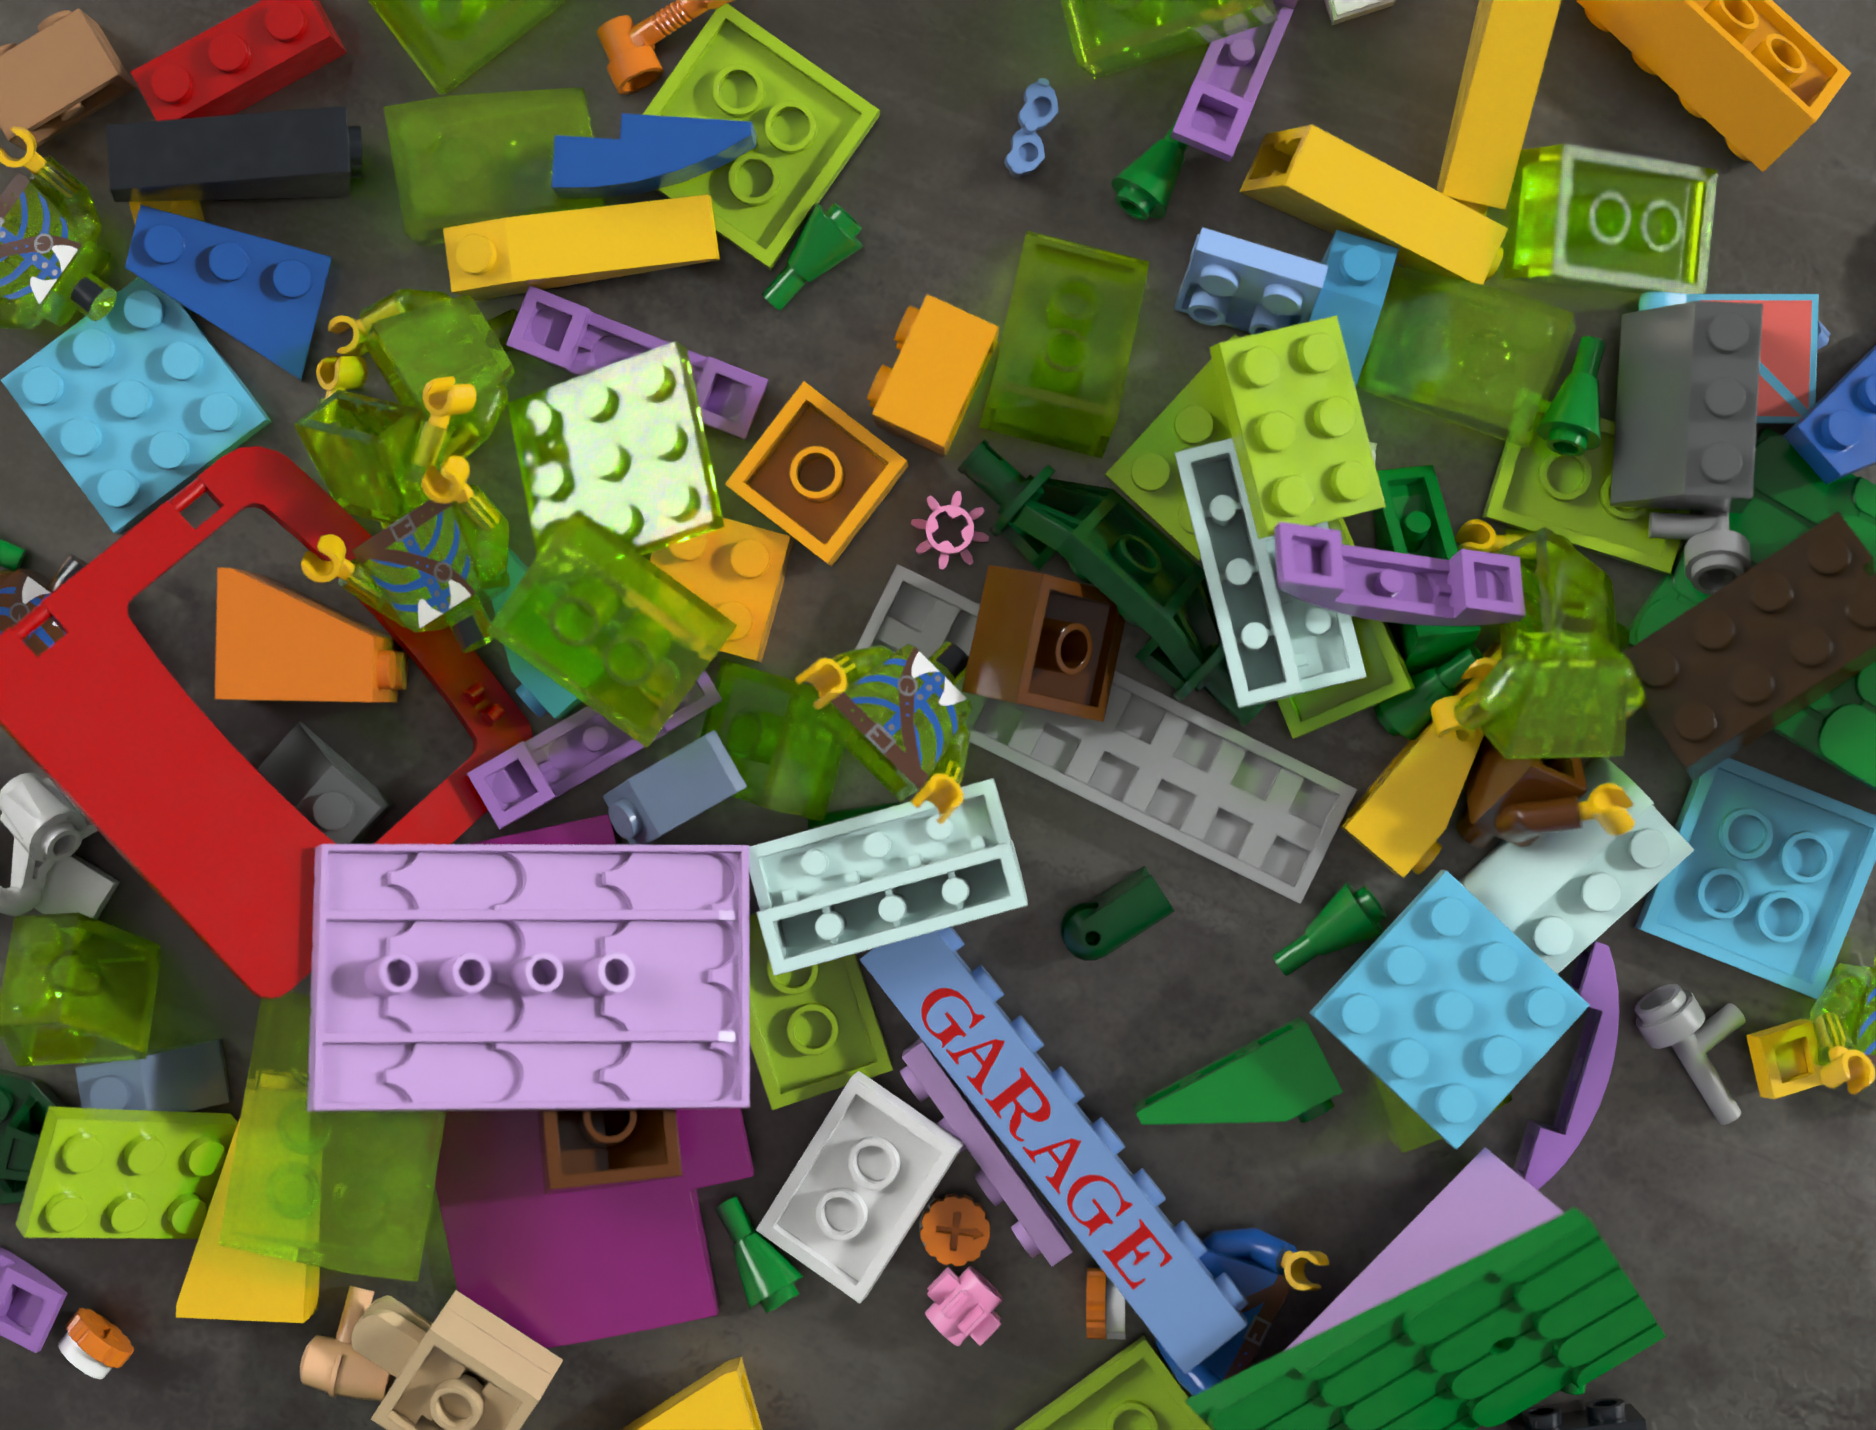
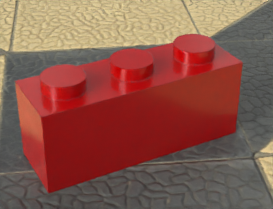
M261 0L134 69L130 73L156 121L235 115L347 54V51L319 0Z

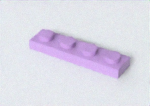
M919 1038L903 1049L902 1058L907 1066L899 1071L902 1078L920 1102L929 1097L933 1100L944 1116L943 1119L937 1122V1125L965 1143L958 1154L968 1149L981 1167V1170L975 1173L974 1177L983 1192L994 1206L1005 1201L1019 1220L1011 1226V1229L1026 1252L1032 1258L1042 1253L1051 1267L1071 1254L1073 1250L1069 1237L981 1114L924 1041Z

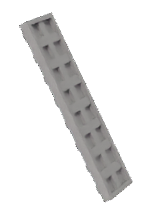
M899 564L896 565L849 661L853 671L846 678L847 682L899 706V690L895 686L876 681L855 683L866 676L886 675L900 679L904 666L882 664L888 659L899 658L907 660L913 648L916 647L967 698L964 701L953 704L958 724L955 735L1301 904L1357 791L1356 788L1117 671L1114 672L1104 722L962 692L966 668L954 679L950 671L940 662L936 661V659L951 643L961 648L969 657L980 604ZM935 672L926 673L931 677ZM919 676L914 678L918 685L917 691L925 683ZM945 681L940 685L943 690L945 688ZM934 692L926 702L938 718L941 728L953 733V725L947 707L939 703L940 698ZM919 707L914 715L930 722Z

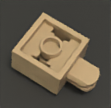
M455 1290L434 1323L392 1296L386 1295L378 1298L366 1309L363 1316L355 1324L351 1335L354 1351L397 1378L371 1418L372 1421L386 1430H520L563 1359L457 1290Z

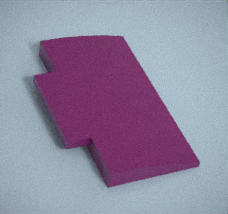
M608 813L468 844L622 845L621 836L614 829ZM741 1109L676 1110L682 1167L681 1177L606 1189L544 1195L537 1110L419 1111L458 1292L546 1349L717 1316L721 1307V1301L697 1189L753 1177L755 1172Z

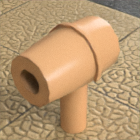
M355 1286L349 1287L336 1337L316 1335L303 1352L300 1363V1379L303 1385L326 1392L333 1398L343 1396L354 1399L383 1401L392 1387L394 1376L354 1351L351 1339L354 1326L371 1305L375 1291Z

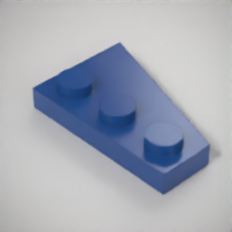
M140 205L125 268L302 381L332 257Z
M1876 344L1783 435L1825 484L1876 464Z

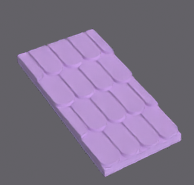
M321 844L315 848L307 1112L716 1110L750 1107L749 845Z

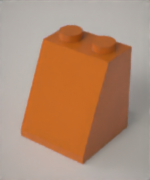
M217 568L215 699L398 703V690H406L409 662L407 653L399 652V644L391 635L263 574L234 568Z

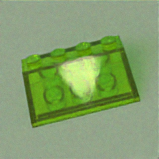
M289 991L278 999H261L219 1245L350 1274L418 1282L447 1111L307 1112L311 993Z

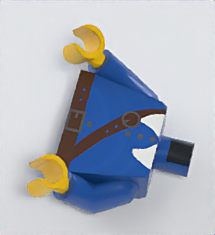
M1257 1228L1218 1230L1210 1233L1204 1240L1200 1239L1207 1249V1252L1199 1257L1202 1263L1215 1279L1225 1272L1249 1302L1248 1305L1240 1310L1247 1318V1326L1187 1374L1182 1372L1155 1337V1344L1176 1380L1194 1396L1249 1369L1291 1287L1301 1291L1319 1290L1322 1288L1321 1285L1312 1283L1306 1278L1304 1267L1308 1260L1317 1265H1329L1327 1255L1319 1251L1297 1252L1294 1245Z

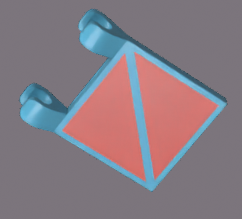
M1645 292L1641 295L1638 311L1691 301L1763 304L1756 424H1795L1816 404L1819 294H1682Z

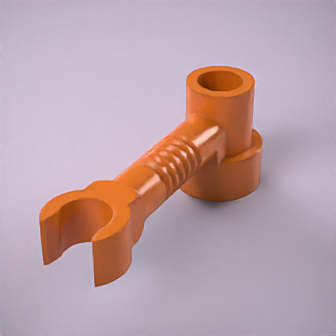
M675 0V2L673 1L670 5L660 9V12H655V15L652 14L637 25H634L631 17L628 15L615 17L602 24L597 29L596 34L610 61L607 65V71L617 92L622 95L632 94L655 83L663 75L664 70L653 50L655 49L654 44L670 35L672 31L674 32L677 28H681L682 25L692 21V18L695 19L709 9H717L735 0Z

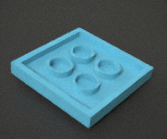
M139 277L1 379V382L113 533L116 534L124 533L195 480L198 475L218 459L238 448L272 422L190 310Z
M1728 757L1693 780L1674 829L1687 841L1694 851L1649 891L1635 928L1820 1000L1876 861V815Z
M1441 870L1309 1013L1439 1136L1457 1150L1590 1005L1447 870Z

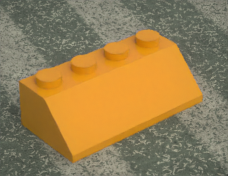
M1576 0L1584 8L1585 14L1592 24L1605 32H1611L1631 51L1634 61L1641 69L1649 74L1660 77L1678 94L1681 104L1689 113L1695 117L1704 118L1725 137L1729 149L1737 157L1744 161L1752 162L1762 172L1775 162L1817 121L1851 74L1848 69L1772 0Z

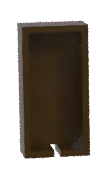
M1836 512L1612 660L1619 677L1628 690L1633 693L1637 703L1692 781L1876 662V574L1874 558L1841 514Z

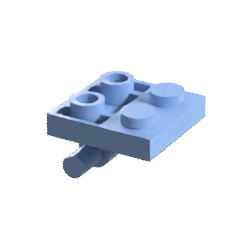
M1202 227L1200 234L1196 236L1190 256L1191 260L1181 284L1174 310L1187 313L1192 319L1205 325L1216 326L1223 324L1249 332L1251 335L1306 323L1322 290L1328 266Z

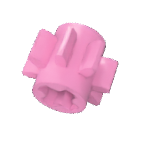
M956 491L953 495L951 505L942 507L930 495L927 497V502L932 514L928 520L919 518L911 520L912 527L917 530L926 531L927 540L920 543L916 548L917 554H926L931 549H934L940 554L938 563L939 569L942 571L948 566L949 557L958 555L961 556L964 563L969 566L973 565V557L968 548L972 542L988 543L990 537L983 532L974 531L973 522L983 516L985 513L984 508L978 507L967 513L961 508L962 496L960 491ZM947 515L952 522L962 518L967 523V526L961 531L963 543L960 546L954 548L948 540L940 544L934 541L933 536L940 531L937 522L940 517Z
M969 1266L959 1277L950 1267H947L927 1288L929 1290L927 1295L934 1303L926 1310L925 1315L934 1327L956 1346H960L969 1336L981 1346L1002 1325L1000 1322L1001 1316L994 1311L1004 1300L1002 1295L972 1266Z

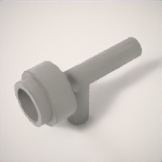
M1702 511V515L1650 513L1649 538L1688 540L1684 546L1685 576L1692 582L1696 590L1712 595L1751 569L1750 542L1745 536L1729 530L1728 513Z
M1678 984L1664 985L1645 995L1635 1006V1012L1638 1016L1636 1018V1026L1648 1046L1653 1049L1672 1046L1720 1125H1726L1738 1119L1742 1113L1741 1109L1707 1053L1745 1024L1746 1020L1743 1013L1734 1004L1728 1003L1704 1022L1705 1013L1694 995L1688 990H1682Z

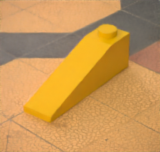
M708 194L505 217L443 228L452 293L477 301L527 293L529 285L544 290L720 260L712 199Z
M1511 631V641L1513 646L1516 643H1518L1520 637L1515 632ZM1499 635L1482 655L1498 661L1504 667L1506 660L1502 659L1501 637ZM1510 662L1504 669L1511 668L1513 663ZM1469 678L1456 687V691L1452 696L1466 698L1472 690L1487 686L1479 678ZM1501 690L1500 693L1496 696V697H1497V700L1499 699L1502 690ZM1495 708L1488 711L1487 713H1493ZM1484 715L1477 718L1476 722L1473 723L1475 737L1469 742L1460 741L1457 738L1456 730L1446 733L1443 738L1436 737L1433 720H1431L1415 740H1409L1365 791L1343 817L1339 828L1393 874L1404 878L1410 870L1417 875L1422 873L1442 849V845L1436 840L1448 825L1486 729H1480Z

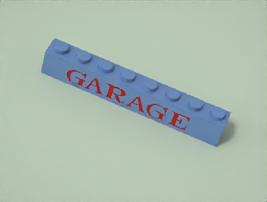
M952 926L870 950L859 960L1184 1374H1187L1247 1326V1318L1240 1311L1249 1304L1245 1296L1225 1272L1216 1279L1199 1259V1257L1207 1252V1249L1184 1220L1176 1226L1172 1225L1158 1207V1205L1166 1200V1197L1143 1168L1134 1175L1130 1172L1117 1155L1125 1148L1117 1134L1102 1117L1092 1124L1077 1105V1102L1085 1095L1062 1066L1053 1072L1050 1071L1036 1053L1044 1046L1037 1033L1021 1015L1011 1021L996 1002L1005 994L982 965L971 971L956 952L965 944Z

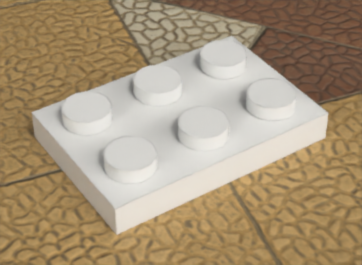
M858 1071L848 1081L756 1231L852 1299L861 1303L873 1288L965 1143Z

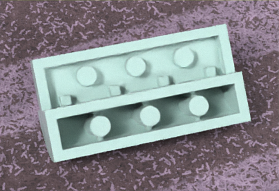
M1230 438L1175 452L1238 708L1281 700L1365 678L1366 673L1351 615L1310 604L1278 587L1275 535L1258 539L1233 439ZM1327 522L1313 525V527L1329 529Z
M1597 754L1583 767L1588 790L1579 801H1588L1591 792L1604 783H1613L1621 787L1634 804L1633 807L1626 809L1635 821L1634 827L1629 832L1617 836L1609 835L1603 830L1597 820L1594 819L1583 821L1581 829L1543 834L1530 846L1519 847L1503 840L1459 880L1473 896L1556 974L1560 973L1694 851L1687 841L1653 806L1654 802L1615 764L1600 754Z
M992 778L961 787L964 794L963 802L942 825L936 822L939 818V811L934 804L925 801L919 808H916L911 801L749 847V873L760 909L757 915L774 976L1027 906L1028 901L1014 843L1011 841L995 780Z

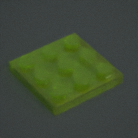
M673 341L508 403L542 581L555 586L724 527L688 350L679 342Z

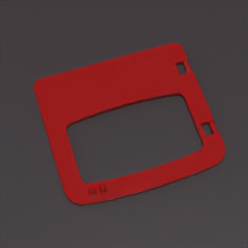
M254 446L238 448L222 456L198 475L193 482L169 501L167 500L51 593L35 609L11 628L9 627L0 634V726L245 988L258 998L271 1000L278 999L291 991L311 972L315 848L321 844L336 843L309 822L271 786L192 701L156 657L128 617V604L240 511L254 507L262 509L321 560L332 561L327 555L318 550L317 544L321 536L334 534L340 537L345 544V559L355 564L356 568L373 578L371 576L373 575L392 585H405L414 580L403 568L379 564L371 559L360 564L352 550L372 536L287 456L275 450ZM206 492L220 509L194 529L180 512ZM337 577L414 661L447 702L473 741V751L468 760L374 844H452L488 811L467 773L522 741L526 742L533 738L532 728L509 694L472 647L469 646L464 651L462 650L451 629L454 625L444 614L420 628L418 612L401 611L392 604L393 602L399 605H418L420 599L423 598L425 601L430 599L421 588L410 592L387 590L384 597L377 601L350 582ZM436 605L432 607L433 609L439 611ZM51 618L65 635L37 657L22 640Z

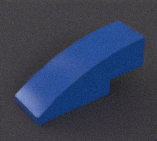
M622 113L620 139L555 135L551 188L560 198H609L653 191L688 181L724 166L755 148L757 134L753 123L749 121Z

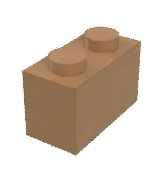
M79 8L73 12L64 10L50 15L38 25V33L18 45L9 43L0 46V128L8 141L27 151L25 141L10 130L11 127L18 126L29 130L35 137L38 148L136 88L99 24Z

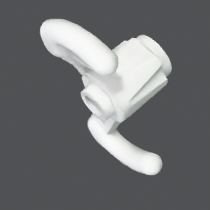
M24 773L14 777L0 791V810L2 811L0 820L14 836L11 886L3 888L0 885V913L10 916H20L35 908L42 898L46 874L57 860L71 856L79 848L82 839L98 831L49 777L42 779L41 776L35 773Z

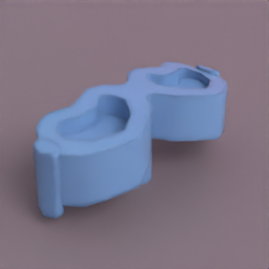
M1039 78L1036 83L1030 84L1023 95L1025 104L1017 115L1021 129L1016 131L1010 139L1011 152L1007 154L1004 160L1005 167L1014 178L1030 174L1045 158L1042 140L1035 131L1047 126L1059 112L1055 90L1049 85V80L1046 78Z

